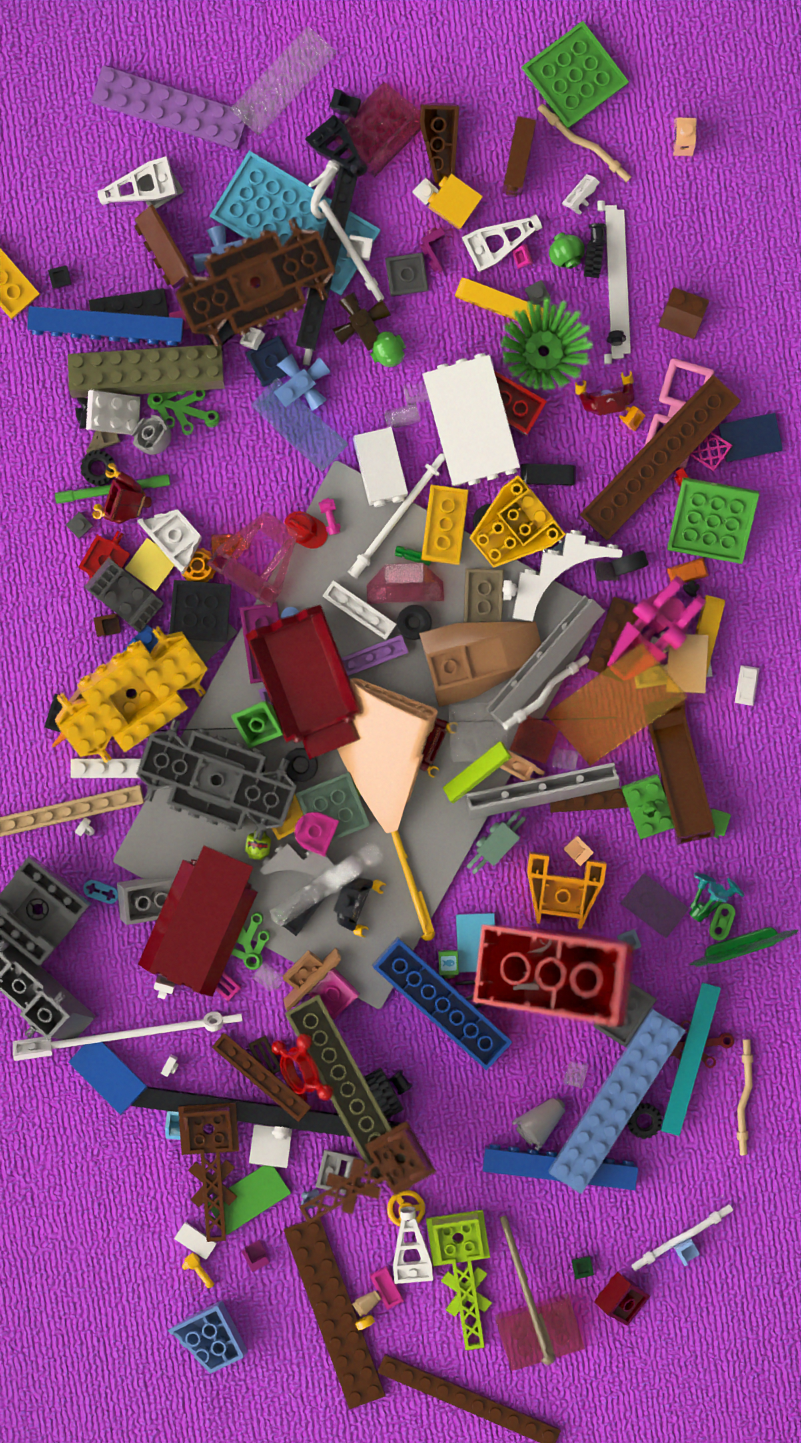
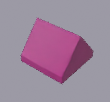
M527 244L512 250L518 269L534 264Z

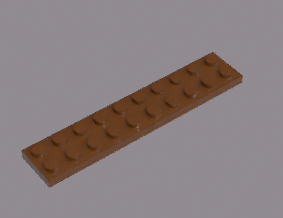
M713 374L579 515L608 541L741 400Z
M321 1218L309 1224L305 1220L284 1228L285 1236L349 1409L385 1397L383 1386L363 1332L358 1330L355 1325L358 1318Z

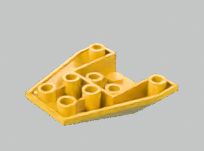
M517 475L502 487L469 538L494 568L549 548L566 534L531 488Z

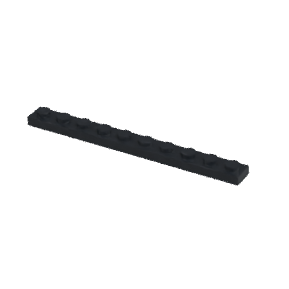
M340 166L330 209L345 231L358 177ZM327 219L322 241L335 269L342 242ZM333 275L329 278V280L325 283L324 286L328 296ZM310 288L296 342V346L314 351L328 298L321 300L316 288Z

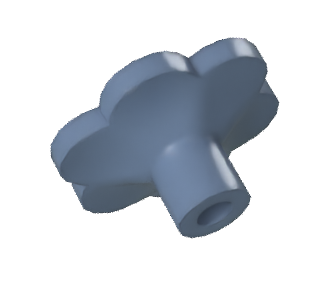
M319 1190L304 1191L301 1195L303 1198L301 1205L320 1195ZM309 1205L308 1207H306V1209L309 1210L310 1208L312 1209L315 1206Z

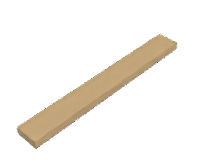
M141 784L0 817V837L143 804L145 800Z

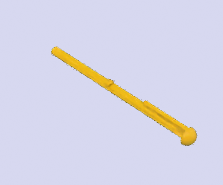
M396 830L391 832L424 933V935H421V938L425 941H431L435 937V931L422 891L418 892L411 869L406 861L408 855L405 853L399 832Z

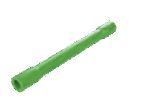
M169 474L136 480L142 489L170 485ZM111 484L56 492V503L60 504L78 499L108 495Z

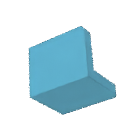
M167 1111L166 1139L180 1140L178 1112Z

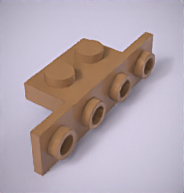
M337 948L323 960L308 950L283 975V980L294 987L283 999L287 1011L298 1005L300 999L305 994L310 993L313 987L323 980L332 968L339 964L341 957Z

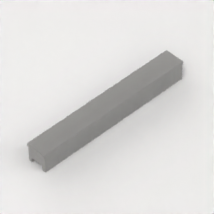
M585 595L579 600L485 708L495 718L496 722L502 725L513 717L516 711L521 709L605 610L593 599L590 600Z
M609 763L466 794V806L471 820L620 788L619 777L617 776L615 763Z

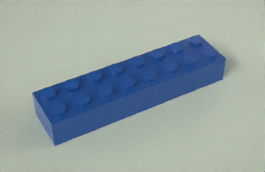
M399 937L372 964V967L486 1071L511 1045L512 1040L471 1002L467 1001L461 993Z

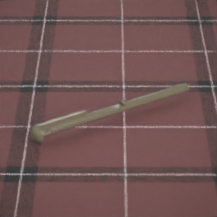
M507 1215L502 1216L500 1221L543 1352L544 1359H541V1361L545 1365H551L555 1362L556 1356L542 1313L538 1315L531 1290L527 1283L528 1276L525 1274Z

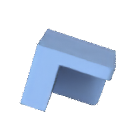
M691 1238L674 1246L684 1266L688 1265L687 1262L700 1255Z

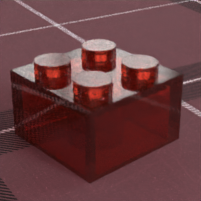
M527 715L526 719L519 723L509 750L546 764L560 728Z

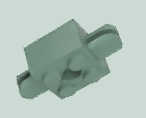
M519 810L506 823L502 821L498 823L496 821L489 829L491 833L487 837L483 835L476 843L478 853L466 867L470 869L481 856L484 858L472 870L473 874L477 873L487 861L495 866L520 839L514 832L526 820V817L522 816L511 829L509 828L513 821L521 814Z

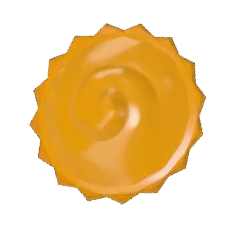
M197 548L186 572L182 576L185 577L186 581L207 583L216 572L215 567L217 563L215 562V557L211 555L210 551H206L204 548Z

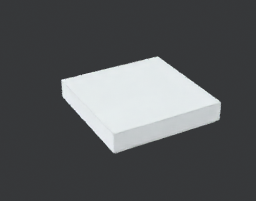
M254 1125L249 1164L287 1168L291 1137L287 1136L286 1140L277 1139L275 1134H272L275 1127Z

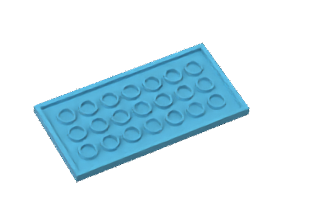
M248 151L210 214V218L225 225V227L243 238L252 236L254 240L261 237L259 233L270 229L271 232L276 230L282 246L292 234L288 220L291 219L292 221L295 218L301 230L319 231L321 238H323L327 217L318 219L311 211V199L315 191L313 188L251 151ZM323 195L320 202L325 199L330 207L332 200ZM349 211L344 231L349 238L350 235L371 238L374 243L381 229ZM341 243L330 287L331 291L342 296L358 269L352 258L347 257V250L343 243Z

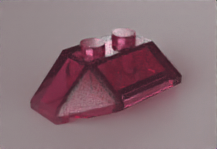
M424 563L384 565L367 584V604L444 601L443 581Z

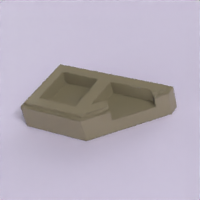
M95 431L86 452L89 454L91 453L90 451L101 450L120 443L118 433Z

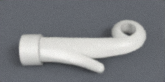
M330 160L324 172L309 183V187L317 185L311 199V211L318 219L326 218L323 210L322 213L319 211L318 207L320 205L318 203L340 169L338 164Z

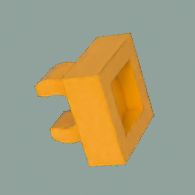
M627 406L628 414L626 417L620 415L619 418L629 429L636 431L646 415L635 406L631 408Z

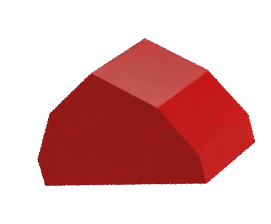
M482 925L473 1002L610 1025H624L634 946L625 941L586 933L532 927ZM549 940H552L551 945L546 950L542 952H530L546 946ZM517 984H539V990H513V986H517Z

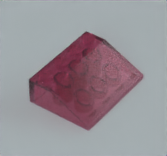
M385 82L360 105L356 118L349 117L343 123L361 159L368 166L367 172L374 178L421 130L420 110ZM341 136L334 140L339 146L343 143ZM350 149L346 151L350 156L353 154Z
M568 1293L535 1303L538 1315L542 1313L556 1358L585 1349ZM528 1306L495 1315L511 1370L514 1371L542 1362L541 1359H544Z

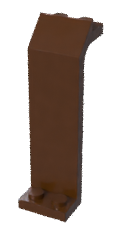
M682 696L671 697L664 701H653L644 705L648 729L675 829L677 845L715 836V826L687 724L686 704Z

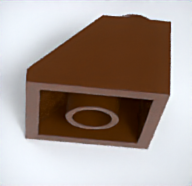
M673 287L658 327L694 339L709 300Z

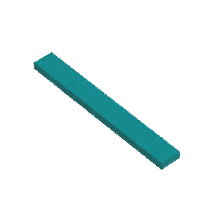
M701 983L661 1126V1131L680 1136L721 987Z

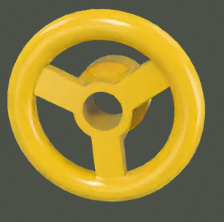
M404 1190L390 1198L387 1212L390 1220L395 1225L400 1227L401 1216L397 1219L393 1213L395 1201L400 1205L399 1215L401 1208L411 1206L415 1208V1211H419L416 1220L418 1223L421 1222L425 1215V1203L418 1193L412 1190ZM401 1196H412L419 1204L412 1205L405 1202Z

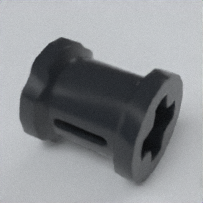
M589 224L591 229V240L589 242L606 244V240H604L606 224Z
M399 1070L388 1079L398 1089L397 1093L399 1095L413 1086L403 1075V1070Z

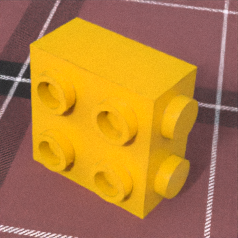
M450 174L448 177L444 176L440 181L439 186L441 188L437 193L433 192L429 197L428 202L430 204L428 208L459 230L483 196Z

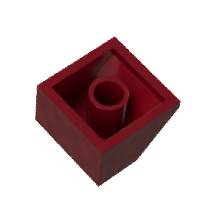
M616 1272L606 1287L598 1294L594 1303L608 1316L628 1326L650 1295L629 1278Z

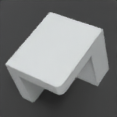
M350 235L349 240L361 260L370 261L373 239Z

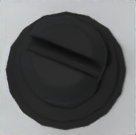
M691 580L688 585H683V590L691 597H696V592L700 588L699 584L694 585L696 583L694 580Z

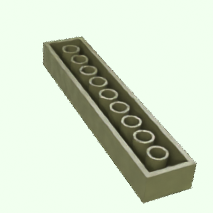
M317 995L286 1012L285 1015L297 1037L301 1034H308L311 1037L312 1044L307 1052L311 1055L317 1066L322 1084L332 1087L333 1096L330 1099L363 1160L369 1166L374 1163V1160L365 1145L392 1130L378 1106L320 995ZM398 1153L397 1160L404 1163L406 1156L403 1153ZM376 1166L373 1168L372 1176L380 1178L382 1174Z

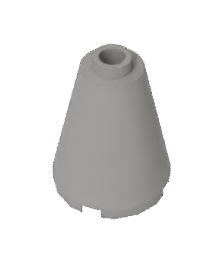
M551 1098L512 1121V1124H517L519 1126L516 1128L518 1133L530 1145L533 1143L537 1145L535 1149L539 1150L565 1113V1105L559 1098L556 1100Z

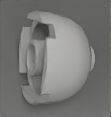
M150 415L151 418H143L139 421L133 430L132 436L134 437L133 444L140 451L149 455H155L163 452L169 446L172 435L168 424L162 418Z

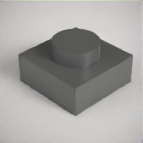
M542 280L524 289L529 300L533 301L534 305H538L545 298L551 297Z
M78 512L66 524L78 539L93 527L81 512Z

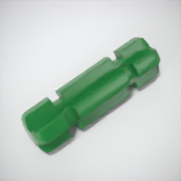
M401 546L396 547L394 554L397 557L402 558L403 556L405 557L404 559L417 563L422 562V564L427 566L431 563V561L421 560V552L408 548L406 550L404 549L405 547Z

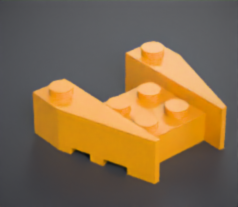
M529 851L527 875L537 924H540L542 913L578 918L577 927L581 929L604 884L606 862L587 859L584 878L547 874L549 855Z

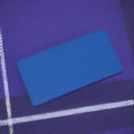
M104 1042L83 1045L68 1061L120 1115H123L148 1088Z

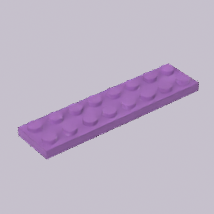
M104 65L102 66L91 100L93 104L234 150H238L249 116V112Z

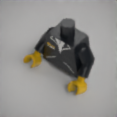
M356 877L350 883L343 885L334 907V911L337 913L338 924L350 931H354L355 935L366 937L362 935L363 929L369 930V928L356 923L370 889L372 888L374 891L382 894L384 892L379 888L382 885L386 886V884L378 879L372 881Z

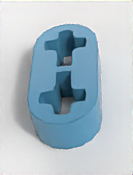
M89 880L83 887L84 893L93 899L108 904L118 900V890L114 886L97 880ZM94 883L95 888L100 889V893L96 891L92 894L89 893L90 889L87 886H91ZM110 890H113V894L116 896L110 900L107 899V895L102 894L103 891L110 892Z

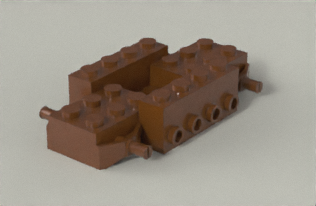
M293 218L292 221L291 219L288 220L292 234L283 246L276 230L271 232L270 229L259 233L261 237L253 240L251 236L242 240L243 245L235 247L233 244L224 248L225 252L220 255L215 252L206 256L207 260L203 264L210 278L195 277L192 275L188 264L185 265L186 270L184 266L180 267L185 276V281L176 291L175 296L192 333L208 334L211 336L216 347L218 343L219 345L223 344L218 335V330L227 319L233 333H239L241 336L250 332V327L257 325L260 328L269 324L267 320L273 317L275 320L285 317V312L292 310L294 313L303 309V304L307 302L300 287L316 288L321 300L328 298L329 296L324 286L335 272V269L319 231L301 230L296 219ZM254 276L261 280V285L258 288H253L250 285V279Z

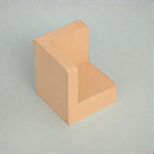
M575 836L564 847V850L580 866L594 853L578 836Z

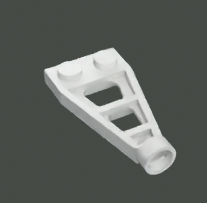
M168 157L149 161L104 189L98 190V197L102 205L112 202L162 200L177 195ZM146 174L152 175L154 183L152 191L139 190L138 180ZM128 182H132L134 193L121 195L120 187Z
M535 214L526 219L478 229L462 237V240L480 273L496 265L532 233L542 229V225ZM518 227L521 236L512 242L508 241L505 231ZM492 235H500L504 241L503 247L495 253L490 252L485 242L486 238Z
M411 1206L403 1207L400 1209L401 1222L393 1261L395 1284L433 1281L432 1262L416 1220L415 1208ZM414 1231L417 1242L404 1243V1233ZM417 1249L421 1257L420 1261L404 1262L405 1250Z

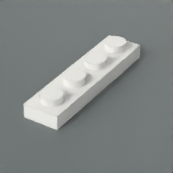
M332 581L322 596L385 640L396 626V623L335 581Z
M71 759V778H139L136 773L141 759H111L106 763L103 759Z

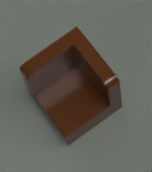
M118 614L93 618L97 637L121 633Z

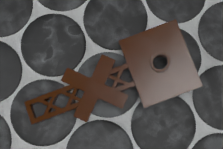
M236 1102L178 1106L181 1155H201V1165L195 1161L188 1169L191 1174L203 1183L190 1200L198 1207L204 1203L207 1242L226 1241L224 1202L230 1205L237 1198V1195L222 1183L235 1166L227 1159L221 1164L220 1153L239 1151ZM212 1124L214 1131L206 1132L204 1125ZM216 1153V1158L210 1162L205 1157V1154ZM211 1168L215 1171L213 1174L209 1172ZM213 1192L217 1195L214 1200L210 1197ZM213 1206L220 1211L216 1218L209 1214V1210ZM216 1225L221 1229L222 1235L211 1236L210 1230Z
M408 1121L365 1145L374 1160V1163L365 1168V1160L354 1158L349 1178L328 1173L326 1185L332 1186V1188L299 1206L308 1224L342 1204V1212L354 1214L358 1195L379 1199L382 1187L376 1186V1184L383 1180L386 1181L392 1193L396 1196L437 1172ZM398 1153H403L406 1156L404 1163L397 1160ZM376 1166L382 1174L380 1178L372 1176L373 1168ZM362 1177L367 1179L366 1183L361 1181ZM340 1189L346 1190L345 1196L339 1194ZM326 1195L334 1197L332 1206L323 1204ZM309 1205L318 1207L317 1214L311 1217L306 1209Z

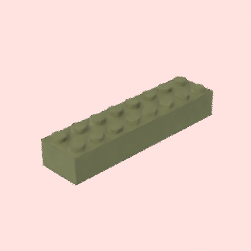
M218 344L216 347L215 345L68 354L69 392L71 398L88 397V391L90 390L133 395L225 389L222 345Z

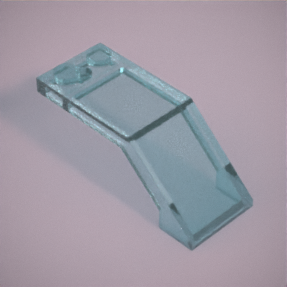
M276 377L250 406L296 450L323 472L346 448L348 443L314 414L299 398L285 408L274 394L278 388L284 385Z

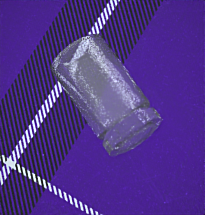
M416 403L391 409L389 412L388 410L384 411L388 428L391 427L393 429V427L398 428L421 422Z

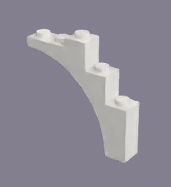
M570 530V533H565L562 556L559 555V551L548 550L547 553L542 554L539 575H536V571L525 569L524 573L520 572L512 618L533 621L536 606L542 594L550 583L563 571L577 563L593 558H621L623 550H619L618 545L607 544V547L599 546L600 542L588 541V544H585L586 536H582L581 531Z

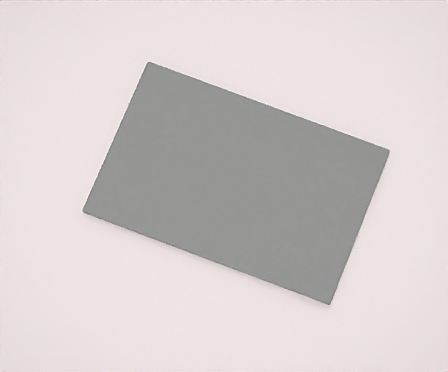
M334 461L306 513L319 519L328 527L326 514H321L319 502L327 498L333 499L336 510H333L336 524L340 523V533L329 535V532H327L326 542L315 549L306 548L290 540L255 605L278 602L280 619L283 610L288 607H294L301 612L306 608L321 605L342 658L402 635L397 626V618L399 613L409 605L422 606L429 612L432 620L430 630L454 623H463L465 568L504 570V580L512 581V584H516V588L518 587L520 572L524 573L525 569L536 570L518 560H513L493 568L469 538L471 534L465 531L463 533L459 565L431 561L430 565L427 566L422 564V562L417 563L404 559L405 557L403 556L402 558L395 556L394 553L397 546L422 553L427 510L412 502L371 556V564L365 567L358 579H355L348 573V570L358 559L357 556L366 552L404 501L398 503L389 501L380 507L369 506L362 474L339 461ZM554 580L542 594L533 617V621H536L541 644L583 597ZM332 581H335L396 623V626L386 640L322 597ZM512 596L511 601L503 600L502 622L527 621L512 618L516 596ZM411 617L409 619L410 627L417 628L420 625L419 618ZM593 626L521 707V710L539 698L551 678L566 669L568 664L574 662ZM242 628L186 729L237 728L231 715L262 702L258 690L265 688L263 682L250 684ZM403 635L402 637L409 653L348 676L349 680L358 678L431 706L438 711L436 718L448 722L495 720L485 708L512 679V677L477 697L439 707L421 639L411 640ZM563 680L553 687L545 703L527 715L526 719L543 718ZM541 720L517 722L507 730L496 721L457 722L458 726L451 724L450 730L456 733L451 734L447 732L433 762V765L437 766L439 771L435 768L430 771L435 777H431L427 770L419 769L411 797L405 805L398 832L405 853L408 855V858H406L407 864L411 869L418 892L422 891L430 919L488 817L470 820L466 806V794L453 804L449 801L442 787L499 741L505 744L507 750L521 757ZM238 729L205 730L209 732V736L216 738V735L227 738L229 743L234 744L235 741L246 745L245 748L252 751L253 748L264 751L263 755L267 756L265 772L277 771L282 758L285 759V756L291 750L304 748L302 741L294 743V740L286 742L283 735L249 748ZM185 730L182 734L181 739L186 745H188L194 730ZM337 749L316 757L318 769L310 780L306 782L293 781L297 785L295 793L348 772ZM299 757L294 761L293 767L297 772H305L308 768V762L305 758ZM499 767L468 793L505 786L511 773ZM215 774L212 776L211 782L213 785L218 786L222 783V778L220 775ZM172 787L157 789L152 802L145 801L113 859L114 863L143 879L175 878L182 861L197 860L204 845L253 866L254 868L247 882L252 884L251 888L258 893L244 923L246 932L251 923V916L255 912L262 913L264 919L258 925L252 940L258 942L260 931L268 930L271 936L264 946L294 963L308 950L323 960L337 948L341 960L335 969L360 993L357 998L377 1009L382 1008L393 985L372 967V964L397 937L414 950L423 934V930L391 832L386 833L362 795L359 796L370 826L331 841L326 855L349 879L347 883H350L356 877L372 881L378 879L386 884V886L382 885L379 888L384 892L382 894H379L372 888L370 889L356 923L369 928V930L363 929L362 935L366 937L355 935L354 931H350L338 924L337 913L334 911V907L341 889L336 894L332 890L329 892L297 936L281 925L315 879L319 880L310 874L295 870H281L267 875L260 871L263 867L260 863L268 856L270 858L274 857L277 854L274 850L282 843L284 845L289 843L303 859L306 858L304 854L308 850L299 845L294 832L278 840L272 828H267L265 830L266 835L271 838L270 853L262 860H255L250 858L245 852L247 835L257 830V825L247 815L242 829H236L234 832L226 829L225 824L218 822L217 825L206 822L207 818L200 816L198 819L189 816V811L182 809L181 812L170 809L171 805L167 804ZM254 916L256 921H260L259 916ZM262 933L261 937L267 939V935Z

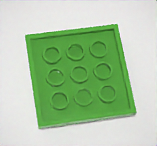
M584 21L580 22L521 67L567 129L629 84L627 78Z
M683 477L667 550L742 564L759 498V491Z

